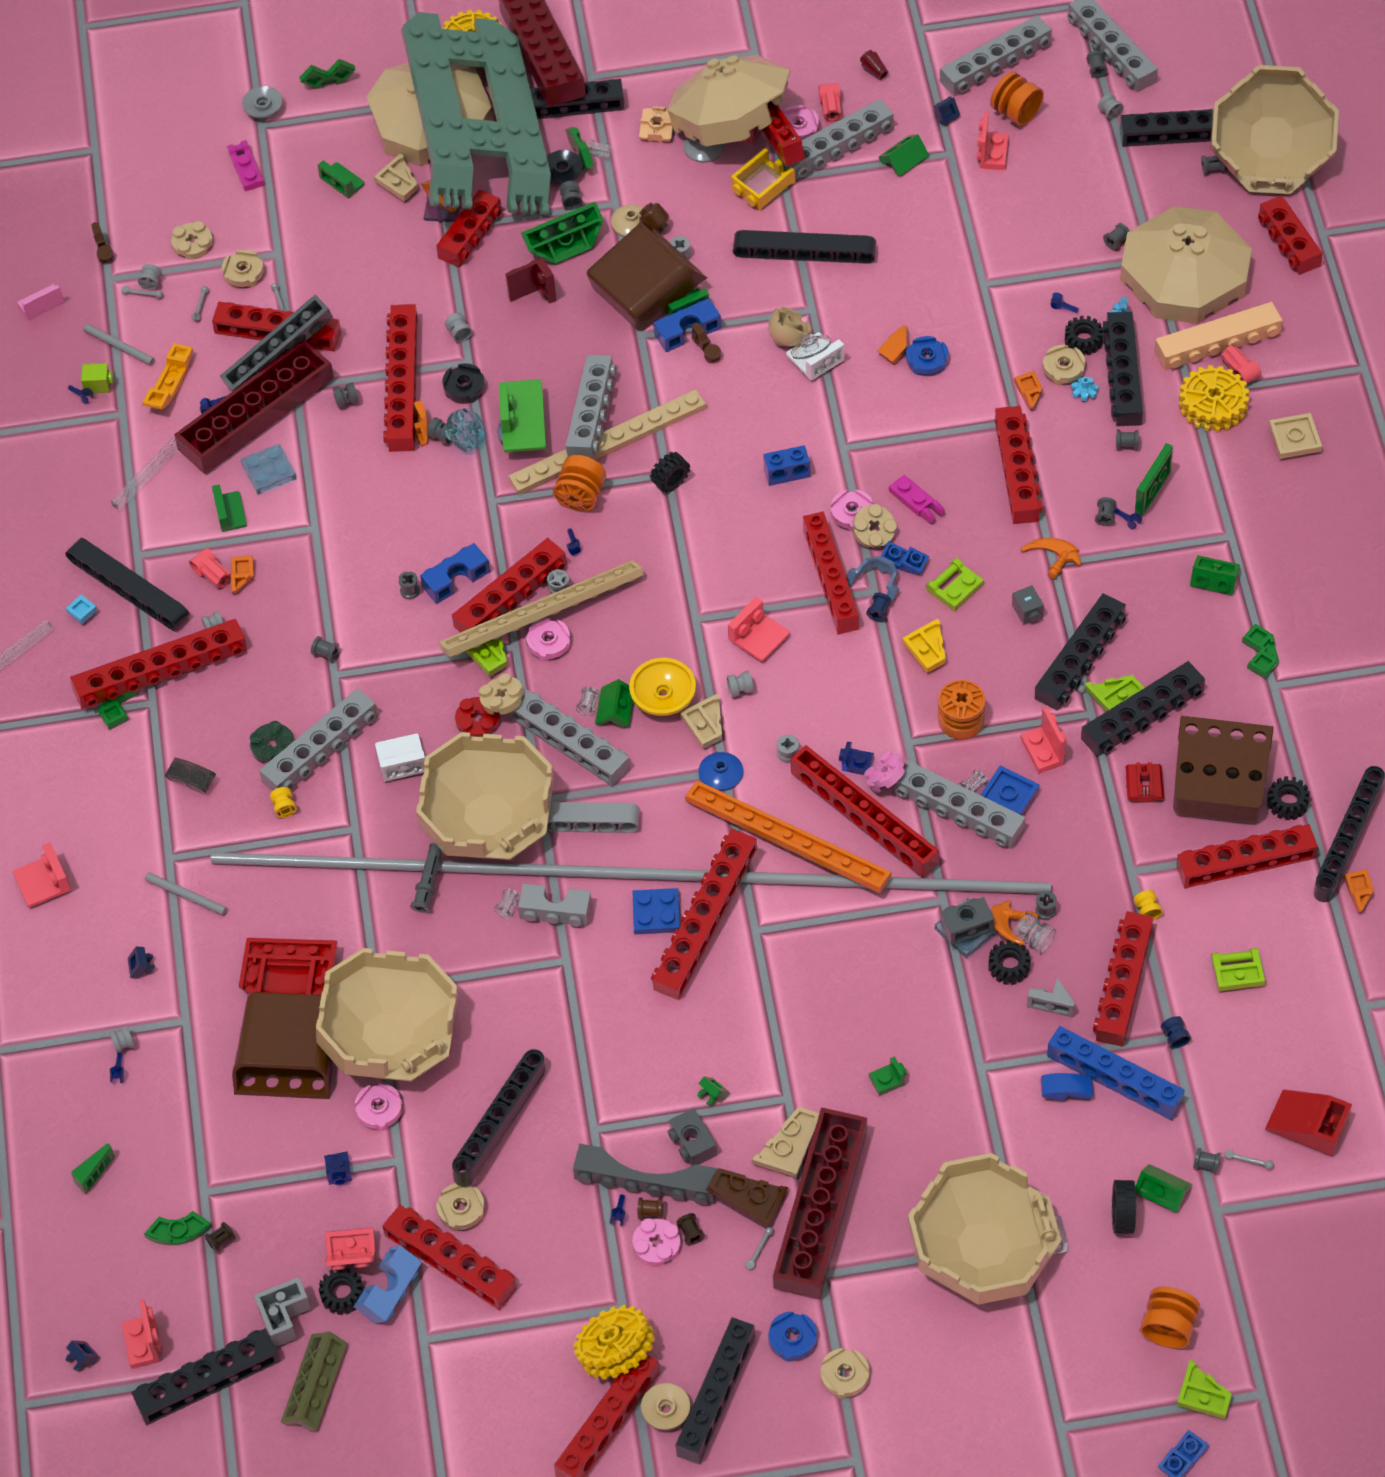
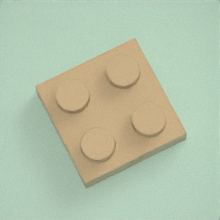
M1311 413L1269 420V428L1280 459L1322 452V444Z

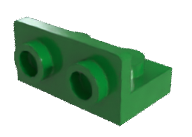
M1197 555L1192 570L1190 586L1232 595L1240 564Z

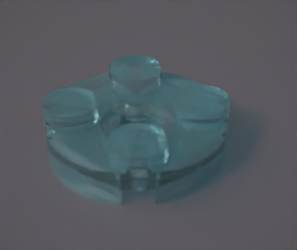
M463 408L449 415L445 435L458 448L469 452L483 443L485 430L484 428L481 429L480 422L482 421L473 410Z

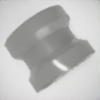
M1110 93L1101 98L1098 103V109L1101 112H1105V116L1111 120L1120 115L1123 110V104L1120 101H1116V97Z
M684 236L674 237L670 243L689 259L691 255L689 240Z
M145 264L141 269L138 284L147 290L156 289L162 271L155 265Z
M553 570L547 576L550 594L570 586L569 576L563 570Z
M218 611L213 612L212 616L201 617L205 629L223 623Z
M783 735L777 741V756L780 761L790 763V758L799 751V742L793 735Z
M127 1025L122 1027L120 1031L116 1032L113 1030L109 1032L117 1054L122 1052L124 1048L131 1049L135 1047Z

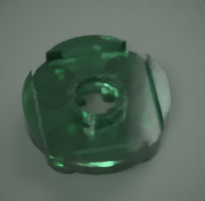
M271 721L260 726L250 735V748L254 758L260 763L265 764L264 762H270L295 740L293 733L288 727L282 725L279 721ZM270 741H276V746L274 747L272 745H267Z

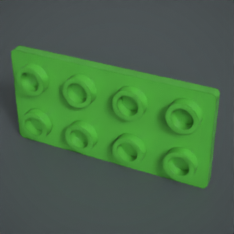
M542 380L501 382L499 384L503 451L506 453L546 449Z

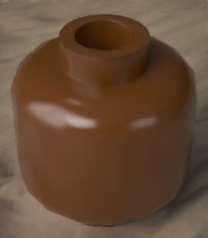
M650 202L639 212V221L652 226L659 233L668 227L666 222L669 219V214L659 203L652 204Z

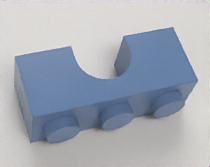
M401 1245L389 1248L378 1266L387 1275L388 1286L386 1290H382L377 1285L365 1287L354 1308L375 1324L390 1320L395 1313V1305L406 1295V1287L409 1282H412L419 1274L418 1268L422 1262Z

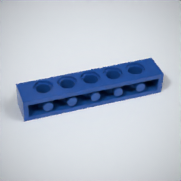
M1060 1025L1048 1043L1047 1057L1080 1074L1091 1076L1093 1081L1171 1121L1183 1104L1185 1089Z

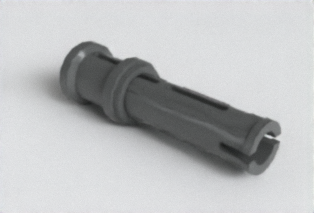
M435 843L429 845L421 881L415 886L416 895L414 902L410 904L413 910L422 913L430 912L431 907L429 904L432 895L436 891L433 885L442 850Z

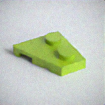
M501 637L496 640L487 641L477 648L465 651L489 677L507 667V659Z
M1129 675L1119 679H1105V683L1092 684V682H1087L1084 689L1107 712L1145 687L1133 675Z
M1189 1360L1177 1406L1225 1420L1232 1393L1225 1387L1218 1385L1211 1375H1206L1201 1371L1194 1361Z

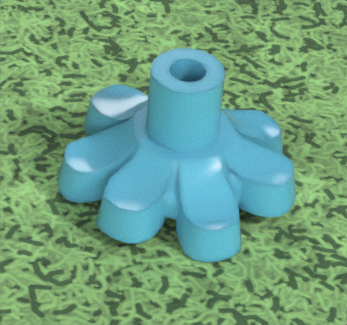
M1124 296L1120 299L1119 303L1115 302L1114 310L1110 312H1128L1129 310L1126 309L1128 298Z
M1079 378L1077 382H1073L1071 385V389L1074 390L1072 396L1074 398L1081 396L1082 401H1087L1088 396L1095 398L1097 396L1096 392H1099V387L1094 384L1092 378Z

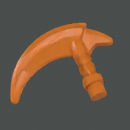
M1041 538L1031 541L1021 548L1022 552L1031 549H1047L1057 553L1059 557L1048 572V576L1052 579H1055L1060 574L1061 568L1066 562L1073 561L1077 566L1081 565L1080 557L1077 553L1079 549L1062 539Z
M1011 901L993 905L991 913L994 918V928L1006 939L1016 944L1024 945L1025 942L1011 931L1008 919L1024 920L1028 923L1037 922L1038 913L1012 910L1009 907Z

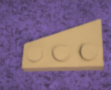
M798 1107L781 1126L780 1131L765 1144V1148L755 1155L752 1159V1164L797 1178L810 1147L819 1113Z

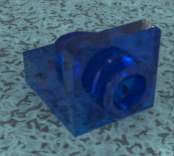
M847 741L845 749L841 748L839 754V761L842 762V771L864 775L865 771L871 767L874 753L852 749V742Z
M348 1152L324 1156L329 1185H343L348 1181H352Z

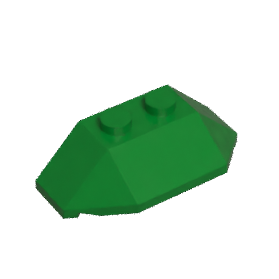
M595 201L523 231L521 235L530 253L552 264H557L592 249L604 220Z

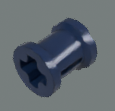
M875 593L872 597V606L867 609L866 615L873 621H884L886 617L885 611L891 605L892 600L884 593Z

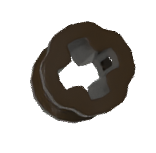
M694 1213L686 1214L676 1221L678 1228L682 1230L685 1236L684 1242L686 1245L697 1244L705 1238L704 1232L697 1225V1217Z
M222 1222L221 1227L213 1233L204 1235L207 1243L216 1253L220 1251L219 1248L224 1244L236 1239L235 1234L225 1222Z

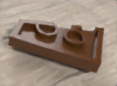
M718 1168L711 1178L706 1191L762 1227L767 1228L789 1187L782 1185L778 1187L764 1180H753L747 1178L746 1175Z

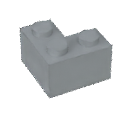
M299 1277L254 1295L258 1310L274 1347L297 1339L290 1318L311 1310L308 1297Z

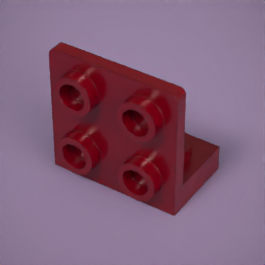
M543 258L531 261L505 274L508 298L511 302L536 291H539L541 297H545L549 304L557 301L554 275Z

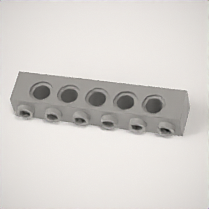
M1075 0L1069 3L1067 14L1069 21L1076 25L1083 36H1086L1093 48L1103 52L1104 60L1114 67L1116 73L1125 79L1129 87L1139 92L1157 83L1158 68L1095 0Z
M1036 15L941 67L940 83L953 96L963 93L970 87L983 82L992 75L998 74L1001 70L1014 65L1021 59L1029 57L1041 48L1047 47L1051 43L1052 29Z
M881 99L876 100L802 140L805 160L785 166L783 163L784 171L786 172L792 167L795 171V180L806 176L813 170L821 168L834 159H838L841 155L856 149L865 142L873 140L878 135L888 132L894 127V114Z
M587 355L566 442L567 457L582 455L594 459L595 453H599L598 440L603 436L602 423L606 422L605 409L610 405L609 392L613 391L612 379L617 374V366L613 364L612 356Z
M358 688L262 767L259 770L262 782L272 791L280 787H288L292 790L300 780L307 778L313 769L318 765H322L332 753L339 751L344 743L350 738L357 736L363 727L375 720L376 716H378L376 703Z
M525 689V695L521 698V705L510 712V719L612 787L630 769L629 757L624 751L615 749L606 739H600L591 729L581 726L572 716H566L555 705L548 704L535 692L532 693Z
M907 760L908 764L903 766L905 773L893 785V792L902 798L914 801L922 808L926 807L934 811L940 817H947L955 821L961 827H967L975 831L979 836H986L994 840L1000 846L1013 848L1025 829L1024 816Z

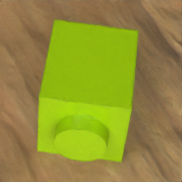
M107 363L82 364L81 382L84 393H110V384L114 383V376L112 371L109 372Z

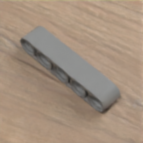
M551 802L547 832H636L639 828L640 808L633 803Z

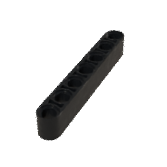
M739 230L734 235L733 254L740 258L867 264L875 260L876 239L865 235Z
M78 539L65 552L66 557L71 563L170 630L174 631L189 616L188 610L180 602L86 539Z
M1370 766L1365 770L1316 877L1314 897L1320 902H1329L1333 899L1380 796L1385 773L1378 766Z
M531 1049L523 1055L453 1160V1179L457 1185L462 1187L468 1186L475 1180L543 1077L545 1063L544 1055L541 1051Z

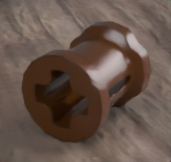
M639 1197L638 1219L643 1217L662 1219L663 1198L643 1200V1198Z

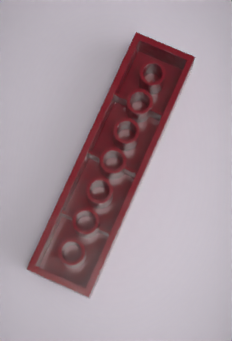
M499 0L500 12L509 31L518 38L522 57L547 107L586 97L584 77L545 0Z
M302 340L175 433L177 449L205 474L334 379L331 362L306 340Z
M821 1107L773 1273L774 1289L821 1299L868 1131L867 1117Z

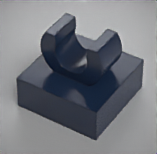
M949 96L934 105L933 109L936 116H938L940 124L945 125L960 116L954 97Z
M136 946L128 957L130 978H140L143 972L151 973L155 968V965L147 964V962H151L153 955L146 954L145 947Z
M72 1340L66 1347L70 1352L66 1357V1361L73 1362L75 1358L77 1359V1364L73 1368L76 1371L83 1370L86 1364L94 1365L100 1358L85 1341Z

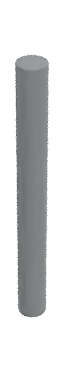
M89 324L84 326L83 330L92 336L149 365L154 363L155 358Z
M150 872L145 877L146 881L218 914L225 915L227 912V907Z

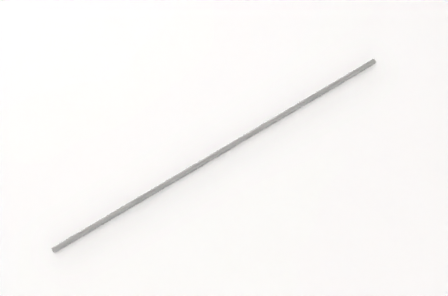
M211 853V864L423 871L426 860ZM440 861L437 872L674 881H701L705 872L709 873L710 871ZM745 872L740 883L865 887L842 875ZM720 873L718 876L726 877L728 874ZM891 877L884 888L1039 894L1043 891L1051 892V883Z

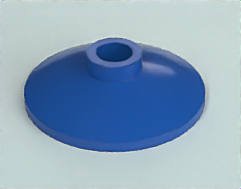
M712 753L700 763L698 770L699 778L702 783L719 791H727L740 783L743 777V766L740 760L730 753Z

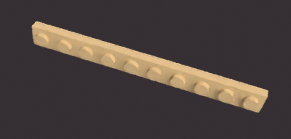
M695 389L604 431L602 438L598 440L599 453H595L594 460L705 410V401ZM566 449L509 475V481L517 494L521 495L558 478L562 465L567 458Z
M633 560L439 641L440 649L449 658L458 656L468 649L477 648L490 640H496L501 635L517 631L527 624L536 623L549 615H555L567 607H573L586 599L595 598L600 593L614 590L626 582H633L638 577L644 575L642 567Z

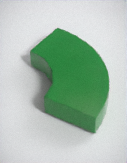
M194 1211L186 1217L176 1220H167L159 1216L144 1233V1236L158 1244L181 1245L203 1236L211 1229L212 1225Z

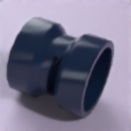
M1181 1016L1171 1017L1161 1024L1163 1033L1168 1036L1167 1042L1173 1049L1183 1047L1191 1040V1035L1188 1030H1185V1023Z

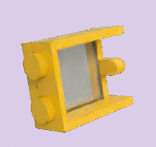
M764 148L731 176V188L736 195L746 199L750 206H755L762 211V208L790 184H796L795 171L791 167L785 172L780 159H777L774 163L769 160V151L767 148Z

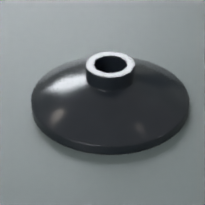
M558 150L547 156L551 173L550 180L553 182L564 183L572 181L582 172V160L579 155L572 151Z

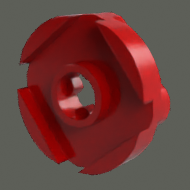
M480 697L466 698L460 702V706L456 710V726L459 731L470 733L472 737H483V734H490V732L498 728L500 714L499 712H493L494 715L487 713L481 704ZM475 715L483 716L479 721H475V718H473Z

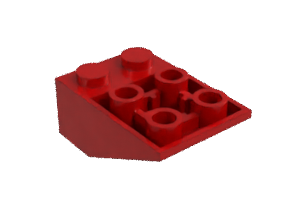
M1283 1089L1265 1130L1333 1156L1349 1120L1352 1104L1330 1095Z

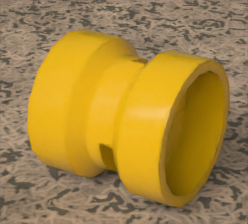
M280 787L270 793V800L275 805L274 812L278 818H287L296 813L297 807L292 800L293 795L290 788Z
M1153 890L1142 891L1134 897L1135 906L1140 909L1139 914L1154 917L1153 920L1163 914L1160 904L1156 902L1157 896Z

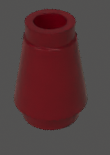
M869 50L860 58L862 67L880 80L887 76L889 71L877 52Z

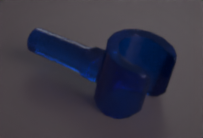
M1053 293L1051 298V307L1053 309H1060L1062 307L1075 313L1078 312L1079 308L1063 301L1061 293Z
M72 385L68 386V390L81 397L83 404L88 403V398L85 396L93 398V391L89 388L79 390Z
M224 397L215 400L203 398L200 401L201 413L207 411Z
M1118 508L1114 510L1116 514L1128 521L1127 525L1130 529H1135L1137 526L1133 521L1139 524L1142 522V516L1138 513L1129 515Z
M569 528L567 532L571 542L567 544V549L573 556L581 552L580 541L575 538L573 530Z
M121 1053L117 1054L115 1066L110 1068L111 1083L114 1078H119L120 1083L124 1081V1068L121 1066L123 1054Z
M623 1194L619 1196L616 1208L611 1210L610 1224H612L613 1220L620 1221V1226L624 1224L625 1211L623 1210L625 1195Z

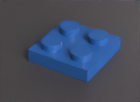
M1000 765L981 793V796L1023 815L1037 794L1040 784Z
M678 888L632 890L634 935L674 933L676 929H680Z

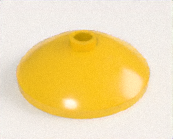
M655 658L641 664L632 674L629 683L630 696L635 705L648 714L656 716L672 715L685 709L693 700L696 692L695 677L689 667L678 660Z

